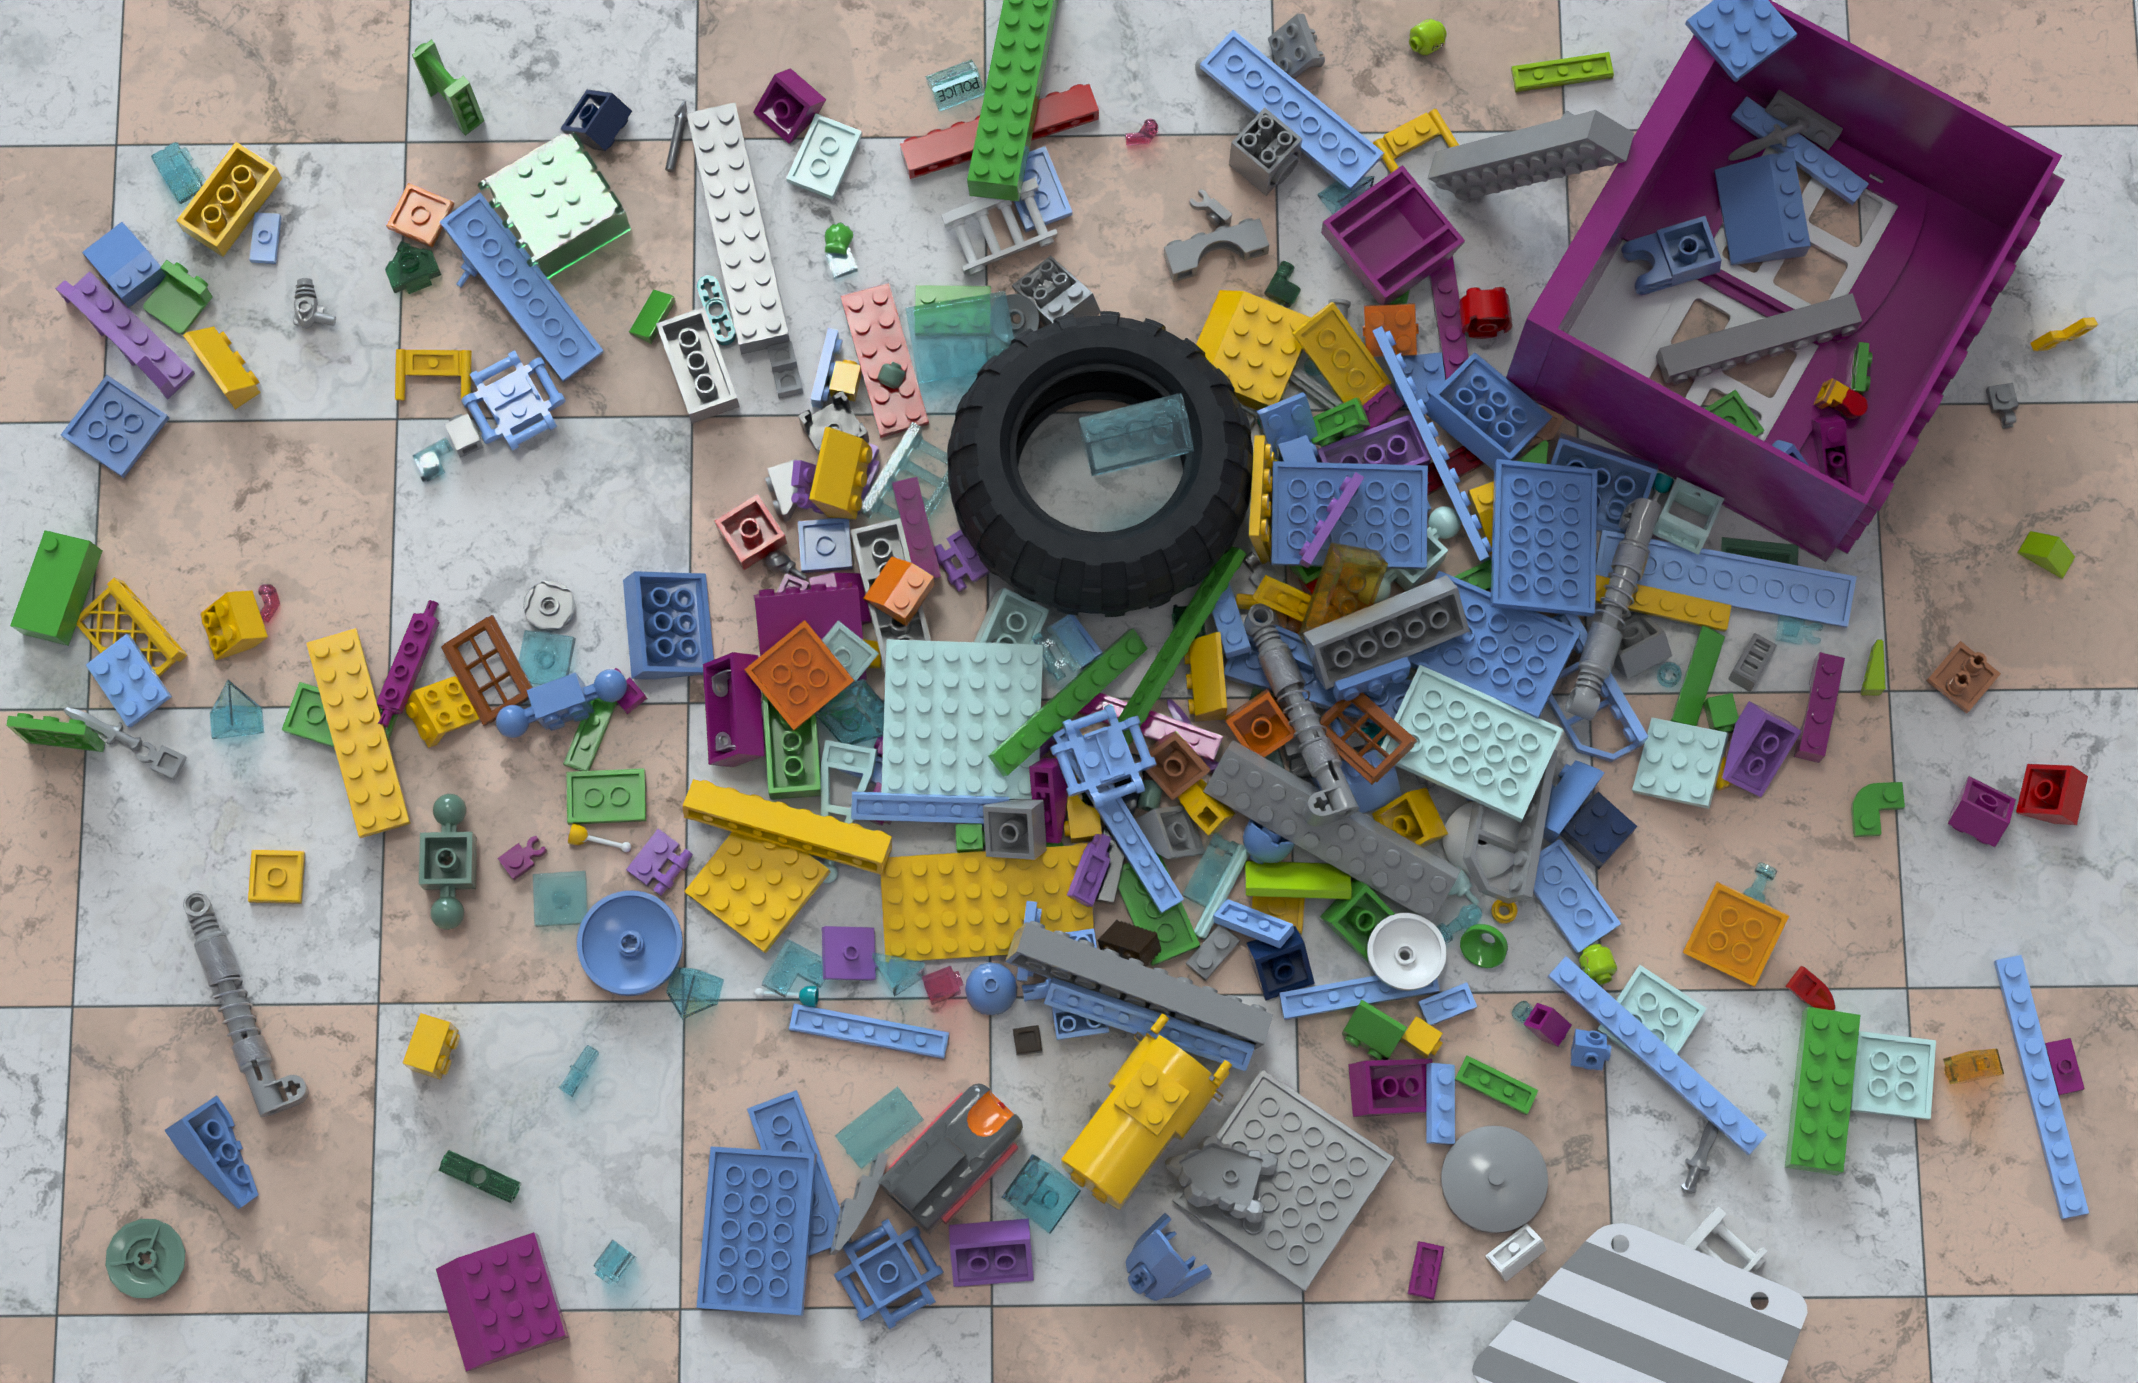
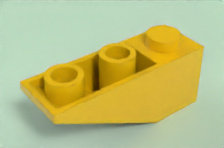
M1201 778L1180 794L1178 799L1189 816L1209 836L1219 832L1236 813L1226 804L1204 793L1203 791L1207 783Z

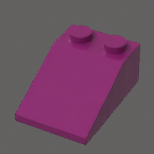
M1432 1059L1371 1060L1348 1064L1353 1117L1426 1113V1064L1433 1063Z

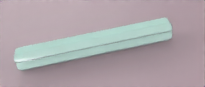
M1242 844L1238 845L1194 930L1196 936L1205 940L1214 924L1213 915L1226 901L1250 855Z

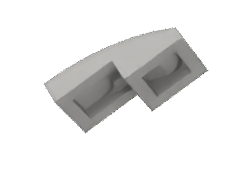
M792 341L767 346L779 399L802 394L803 388Z

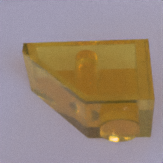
M1998 1049L1968 1051L1943 1059L1945 1075L1949 1079L1950 1085L2004 1074Z

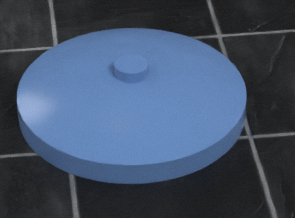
M641 891L616 892L599 900L584 916L577 935V953L586 974L600 988L621 996L642 995L660 987L676 970L683 950L681 927L672 910L659 898Z

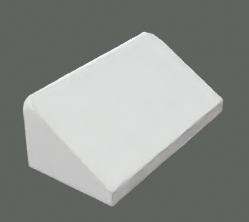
M1525 1224L1489 1252L1486 1258L1502 1279L1508 1281L1546 1251V1246L1528 1224Z

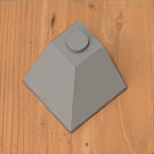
M1183 805L1156 808L1135 819L1153 850L1167 859L1196 856L1205 853L1195 822Z

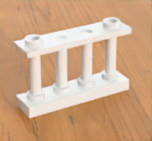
M1035 178L1023 182L1020 195L1021 200L1025 201L1038 236L1024 241L1010 207L1012 205L1010 200L982 198L941 215L945 228L951 226L952 229H955L969 263L962 266L964 274L970 272V275H975L985 270L983 266L1038 244L1040 247H1045L1054 243L1053 238L1057 237V230L1047 231L1034 199L1035 192L1039 188ZM996 207L1002 211L1015 243L1014 246L1004 250L1000 249L987 217L989 214L988 210ZM973 216L975 220L978 219L992 253L979 260L964 227L965 220Z
M1720 1207L1714 1209L1683 1244L1724 1261L1706 1245L1708 1243L1705 1240L1710 1232L1714 1235L1717 1233L1748 1261L1742 1268L1748 1272L1751 1269L1756 1271L1765 1262L1762 1256L1767 1252L1763 1247L1754 1253L1724 1226L1725 1222L1722 1220L1726 1213Z

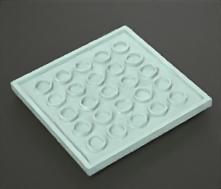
M887 639L881 793L1009 797V800H1032L1029 766L1040 760V747L1014 771L1004 777L988 755L1041 709L1043 645Z

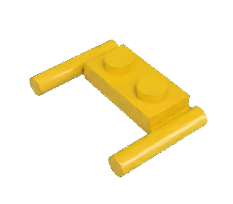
M1437 109L1416 117L1384 134L1383 138L1373 142L1377 148L1384 152L1381 159L1390 173L1399 168L1394 159L1439 135L1443 137L1449 148L1459 145Z
M396 349L395 400L405 401L406 375L461 376V399L470 394L472 351Z

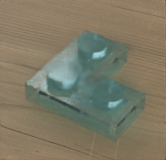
M787 939L762 981V986L784 998L797 976L821 988L825 982L823 980L822 957Z

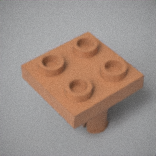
M1960 641L1926 681L1967 714L2001 673L1987 663V658L1983 653H1975Z

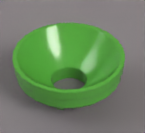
M1476 924L1469 927L1460 940V948L1465 958L1474 965L1483 968H1493L1500 965L1508 951V944L1504 935L1495 927L1486 924ZM1482 934L1492 935L1495 942L1488 943L1484 941Z

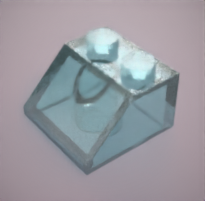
M864 679L853 682L815 713L840 743L853 745L883 736L884 702Z
M1032 1154L1002 1198L1025 1217L1051 1234L1081 1190L1051 1164Z

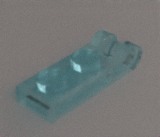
M1217 832L1210 841L1183 893V897L1204 908L1208 905L1239 845L1234 841L1229 842L1223 839V836ZM1217 847L1226 851L1223 857L1214 853Z

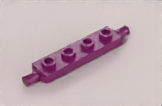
M428 601L424 613H413L378 697L377 705L383 711L378 724H383L385 728H388L393 714L403 713L440 622L434 617L439 606L435 601Z

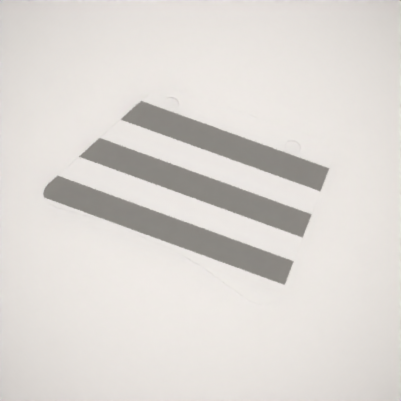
M1625 1223L1611 1224L1598 1229L1477 1357L1472 1369L1473 1375L1478 1383H1780L1807 1316V1304L1799 1293L1788 1287L1640 1227ZM1616 1235L1627 1237L1629 1240L1627 1251L1623 1253L1615 1252L1611 1246L1613 1237ZM1756 1292H1763L1768 1297L1769 1303L1763 1310H1756L1751 1305V1296Z

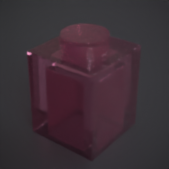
M951 966L922 976L931 1005L961 994L959 987L964 985L959 971L953 972Z

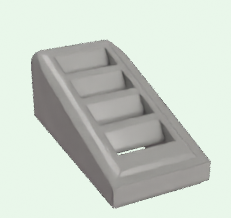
M1754 633L1728 678L1729 681L1747 691H1751L1777 645ZM1753 645H1756L1757 647L1767 651V653L1764 654L1761 651L1753 648ZM1748 654L1762 660V662L1750 657ZM1743 662L1757 669V671H1754L1753 669L1745 666Z

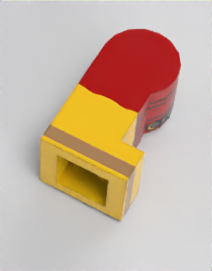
M1833 378L1822 384L1813 404L1820 409L1830 406L1840 411V414L1848 420H1853L1865 414L1868 408V402L1865 397Z

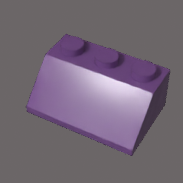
M1029 1218L949 1225L954 1287L1034 1280Z

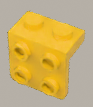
M456 676L414 690L405 706L407 715L415 723L420 738L425 741L428 748L437 745L445 733L477 722L479 719Z

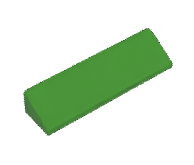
M1702 625L1670 721L1697 726L1725 636Z

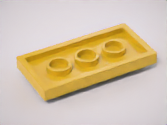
M1330 302L1292 332V335L1343 403L1357 397L1360 398L1362 405H1364L1384 387L1392 383L1334 302Z

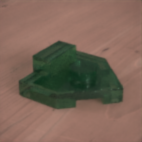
M402 241L396 249L397 252L393 260L389 261L385 268L394 293L407 289L408 294L431 286L430 279L442 275L431 250L412 247L410 244Z

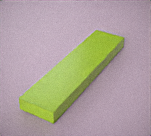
M1610 52L1516 65L1511 68L1515 92L1610 79L1614 76Z

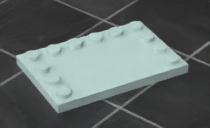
M1419 665L1394 718L1417 742L1395 766L1522 822L1564 729L1540 718L1537 719L1489 695ZM1387 734L1381 748L1390 755L1400 744ZM1378 752V754H1377V757H1378V758H1380V759H1382V760L1386 759L1383 755H1381V754Z

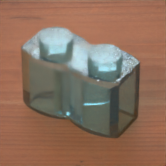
M612 1239L593 1266L597 1269L594 1274L609 1285L613 1281L618 1284L637 1257Z

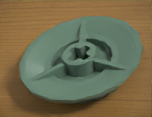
M138 1219L125 1224L113 1236L106 1250L105 1266L110 1281L120 1292L133 1298H153L166 1293L178 1282L185 1267L186 1251L181 1237L170 1225L157 1219ZM151 1253L150 1259L152 1262L150 1264H143L142 1255H149Z

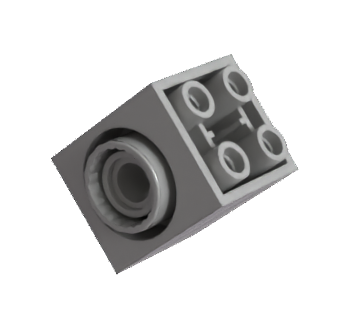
M1264 107L1231 142L1229 165L1267 196L1297 166L1303 139Z

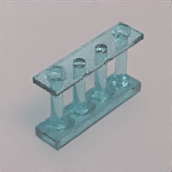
M914 422L911 423L862 502L861 514L871 518L874 512H880L892 520L900 518L899 512L885 504L882 498L887 491H893L891 484L897 481L895 477L900 470H907L937 487L929 500L922 496L927 519L930 518L949 487L948 470L944 477L940 478L911 462L908 456L913 449H920L947 465L948 461L946 452L923 440L921 426Z

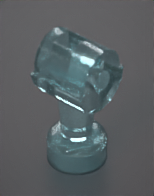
M1759 862L1755 869V874L1758 876L1751 888H1747L1743 894L1765 903L1763 891L1767 881L1774 880L1777 870L1765 863Z
M1475 904L1464 905L1458 917L1448 925L1444 923L1437 925L1436 927L1441 932L1445 944L1453 940L1452 934L1463 928L1468 929L1476 925L1482 916L1481 908Z

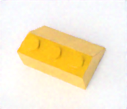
M213 326L183 334L188 344L235 410L261 393L256 386L260 383L251 370L246 372L242 367L246 362L238 351L233 353L228 346L232 343L224 331L218 333Z
M825 427L809 500L827 517L857 518V513L862 506L861 495L863 487L867 483L866 473L868 464L873 456L870 445L860 437Z
M1215 632L1194 639L1189 646L1187 654L1184 656V663L1190 665V674H1186L1187 689H1192V699H1188L1189 714H1194V722L1225 720L1227 713L1221 632Z

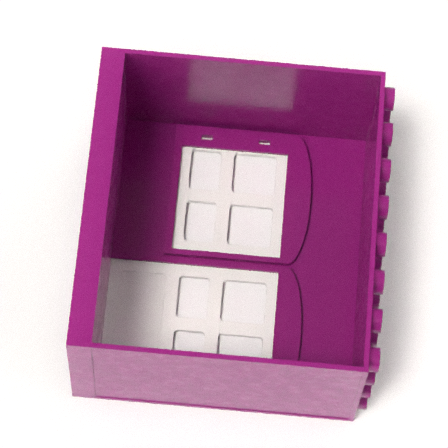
M1769 0L1797 33L1796 38L1734 82L1696 36L1693 35L1635 133L1627 160L1618 163L1526 318L1506 378L1539 405H1543L1564 416L1568 421L1634 457L1658 464L1659 471L1675 480L1678 477L1724 498L1722 503L1724 507L1826 562L1836 548L1848 554L1855 541L1860 538L1866 526L1870 524L1876 512L1881 509L1895 484L1893 483L1894 479L1914 451L1919 441L1918 436L1926 423H1929L1944 397V390L1961 367L1968 354L1967 349L1985 324L1993 309L1991 306L2008 283L2017 266L2015 263L2035 235L2041 224V217L2047 207L2053 202L2065 179L2053 173L2062 157L2061 154ZM1781 90L1843 128L1841 134L1829 150H1826L1809 138H1805L1868 182L1869 185L1863 194L1875 199L1882 205L1860 246L1853 247L1809 222V217L1824 193L1826 186L1812 177L1802 194L1810 244L1845 263L1847 266L1830 299L1852 293L1862 322L1857 331L1849 336L1839 334L1824 343L1814 341L1803 349L1794 350V348H1790V350L1795 352L1796 358L1772 398H1768L1725 375L1721 368L1713 370L1710 375L1705 377L1692 376L1691 378L1694 382L1684 398L1649 378L1658 364L1656 355L1659 348L1672 345L1671 340L1695 300H1700L1727 315L1729 322L1725 329L1811 305L1774 284L1773 279L1785 259L1763 261L1759 270L1753 273L1740 265H1731L1730 260L1722 255L1727 241L1714 174L1715 169L1778 153L1768 146L1752 156L1738 160H1729V155L1736 149L1759 139L1733 121L1731 116L1746 97H1749L1766 109L1777 91ZM1706 216L1722 260L1720 272L1649 294H1637L1634 287L1637 278L1651 271L1653 267L1646 260L1628 261L1625 259L1621 251L1623 245L1628 241L1656 233L1657 230ZM1859 342L1869 343V352H1872V363L1870 367H1867V376H1870V387L1868 392L1865 391L1863 397L1868 402L1865 414L1853 420H1848L1840 414V411L1830 406L1820 409L1813 405L1822 384L1831 378L1851 389L1854 349ZM1736 389L1748 408L1760 415L1759 423L1765 430L1764 433L1755 437L1702 408L1701 405L1708 392L1715 390L1726 396ZM1838 415L1845 419L1852 489L1821 473L1814 444L1812 418ZM1777 440L1794 444L1808 465L1773 447L1772 444Z

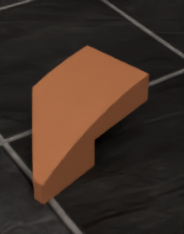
M1542 405V408L1553 417L1527 447L1538 445L1544 440L1547 442L1553 440L1565 417Z

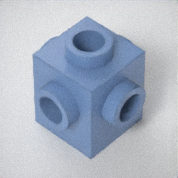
M1575 1029L1571 1046V1066L1602 1071L1604 1060L1609 1061L1611 1054V1045H1607V1034L1598 1031Z

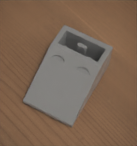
M1049 256L1012 285L1017 294L1024 295L1034 302L1039 311L1040 321L1045 326L1053 324L1055 318L1063 315L1074 314L1078 318L1097 316L1101 311L1093 293L1052 256Z

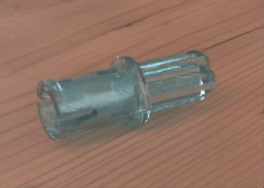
M587 1045L575 1064L570 1065V1072L558 1088L573 1097L585 1077L588 1078L589 1075L587 1073L599 1056L598 1050Z

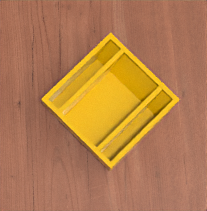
M1219 290L1196 345L1205 352L1207 360L1216 369L1219 368L1229 378L1235 388L1234 392L1239 403L1258 411L1282 401L1290 383L1292 372L1303 352V348L1292 335V332L1311 317L1245 291Z

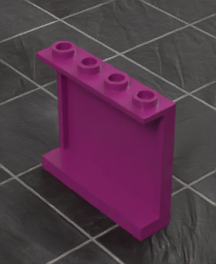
M852 581L837 582V587L826 588V584H814L808 590H800V586L786 587L785 592L777 593L774 592V589L759 590V594L754 595L760 656L804 620L807 621L821 640L838 620L863 640L858 586L852 585ZM866 670L857 681L867 680Z

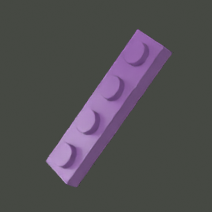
M1355 472L1352 478L1348 476L1345 478L1339 488L1343 491L1342 495L1338 500L1332 499L1326 509L1330 513L1325 522L1320 519L1312 531L1316 535L1312 543L1306 541L1299 552V555L1302 556L1299 564L1307 569L1309 568L1363 481V476Z

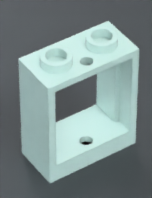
M1677 477L1656 522L1653 534L1699 555L1724 498ZM1673 501L1708 516L1704 528L1702 529L1668 513Z

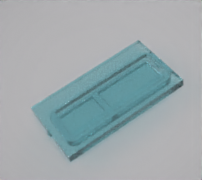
M897 1086L837 1133L835 1137L846 1149V1153L862 1169L873 1160L878 1152H884L924 1119Z

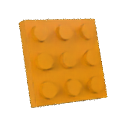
M1716 881L1683 949V953L1755 987L1789 915Z

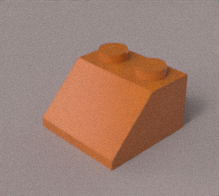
M891 556L863 600L907 627L934 587V576L911 562Z
M1268 688L1225 716L1226 723L1241 745L1262 757H1266L1294 738L1295 730L1293 726L1288 725V717L1282 713L1283 709Z

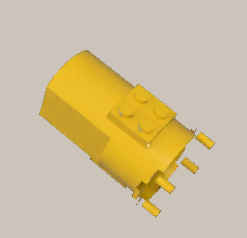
M1162 1013L1150 1030L1158 1035L1169 1018ZM1137 1031L1134 1035V1040L1138 1042V1045L1109 1082L1108 1086L1112 1090L1110 1095L1062 1157V1168L1070 1174V1179L1082 1188L1085 1186L1093 1192L1092 1196L1101 1203L1105 1204L1107 1202L1120 1210L1172 1139L1175 1137L1182 1140L1213 1098L1218 1102L1221 1101L1214 1094L1217 1093L1223 1098L1224 1095L1216 1089L1221 1086L1230 1074L1228 1071L1232 1066L1230 1062L1224 1060L1214 1073V1080L1211 1081L1209 1079L1211 1073L1178 1046L1160 1035L1155 1039L1148 1033L1144 1037ZM1138 1034L1143 1040L1140 1041L1135 1036Z

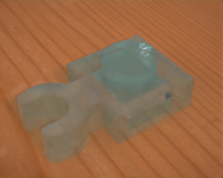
M1779 615L1775 641L1801 645L1803 638H1805L1811 644H1819L1821 638L1814 637L1812 631H1821L1823 625L1813 623L1807 626L1805 625L1806 619Z

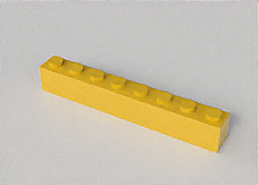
M693 779L683 803L684 818L880 875L884 872L892 850V836L883 831L868 830L856 823L847 824L838 821L832 816L823 817L816 815L807 809H795L783 802L764 800L759 795L743 794L734 788L719 787L707 780L698 781Z

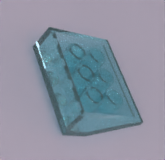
M1005 291L905 308L918 383L977 374L980 368L992 356H998L1011 345V340L1014 339Z

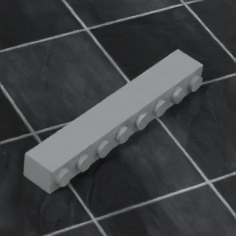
M1851 293L1661 347L1657 352L1656 358L1665 384L1671 382L1680 384L1687 381L1688 377L1695 375L1705 377L1710 375L1713 370L1720 368L1723 371L1734 368L1737 363L1744 361L1746 364L1754 363L1765 355L1775 357L1784 353L1786 349H1803L1814 341L1824 343L1831 340L1835 335L1849 336L1857 331L1862 319Z

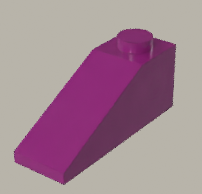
M1043 758L1029 766L1032 800L1044 801L1046 842L1060 843L1068 797L1066 789L1068 786L1057 758Z

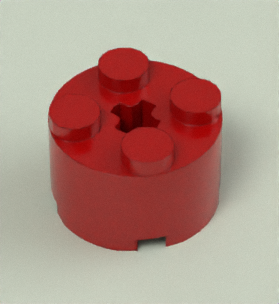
M1478 287L1469 288L1466 290V295L1459 300L1461 328L1464 335L1465 332H1468L1471 338L1487 339L1497 337L1498 331L1504 330L1505 334L1511 330L1513 324L1510 300L1504 287H1495L1487 290H1481Z

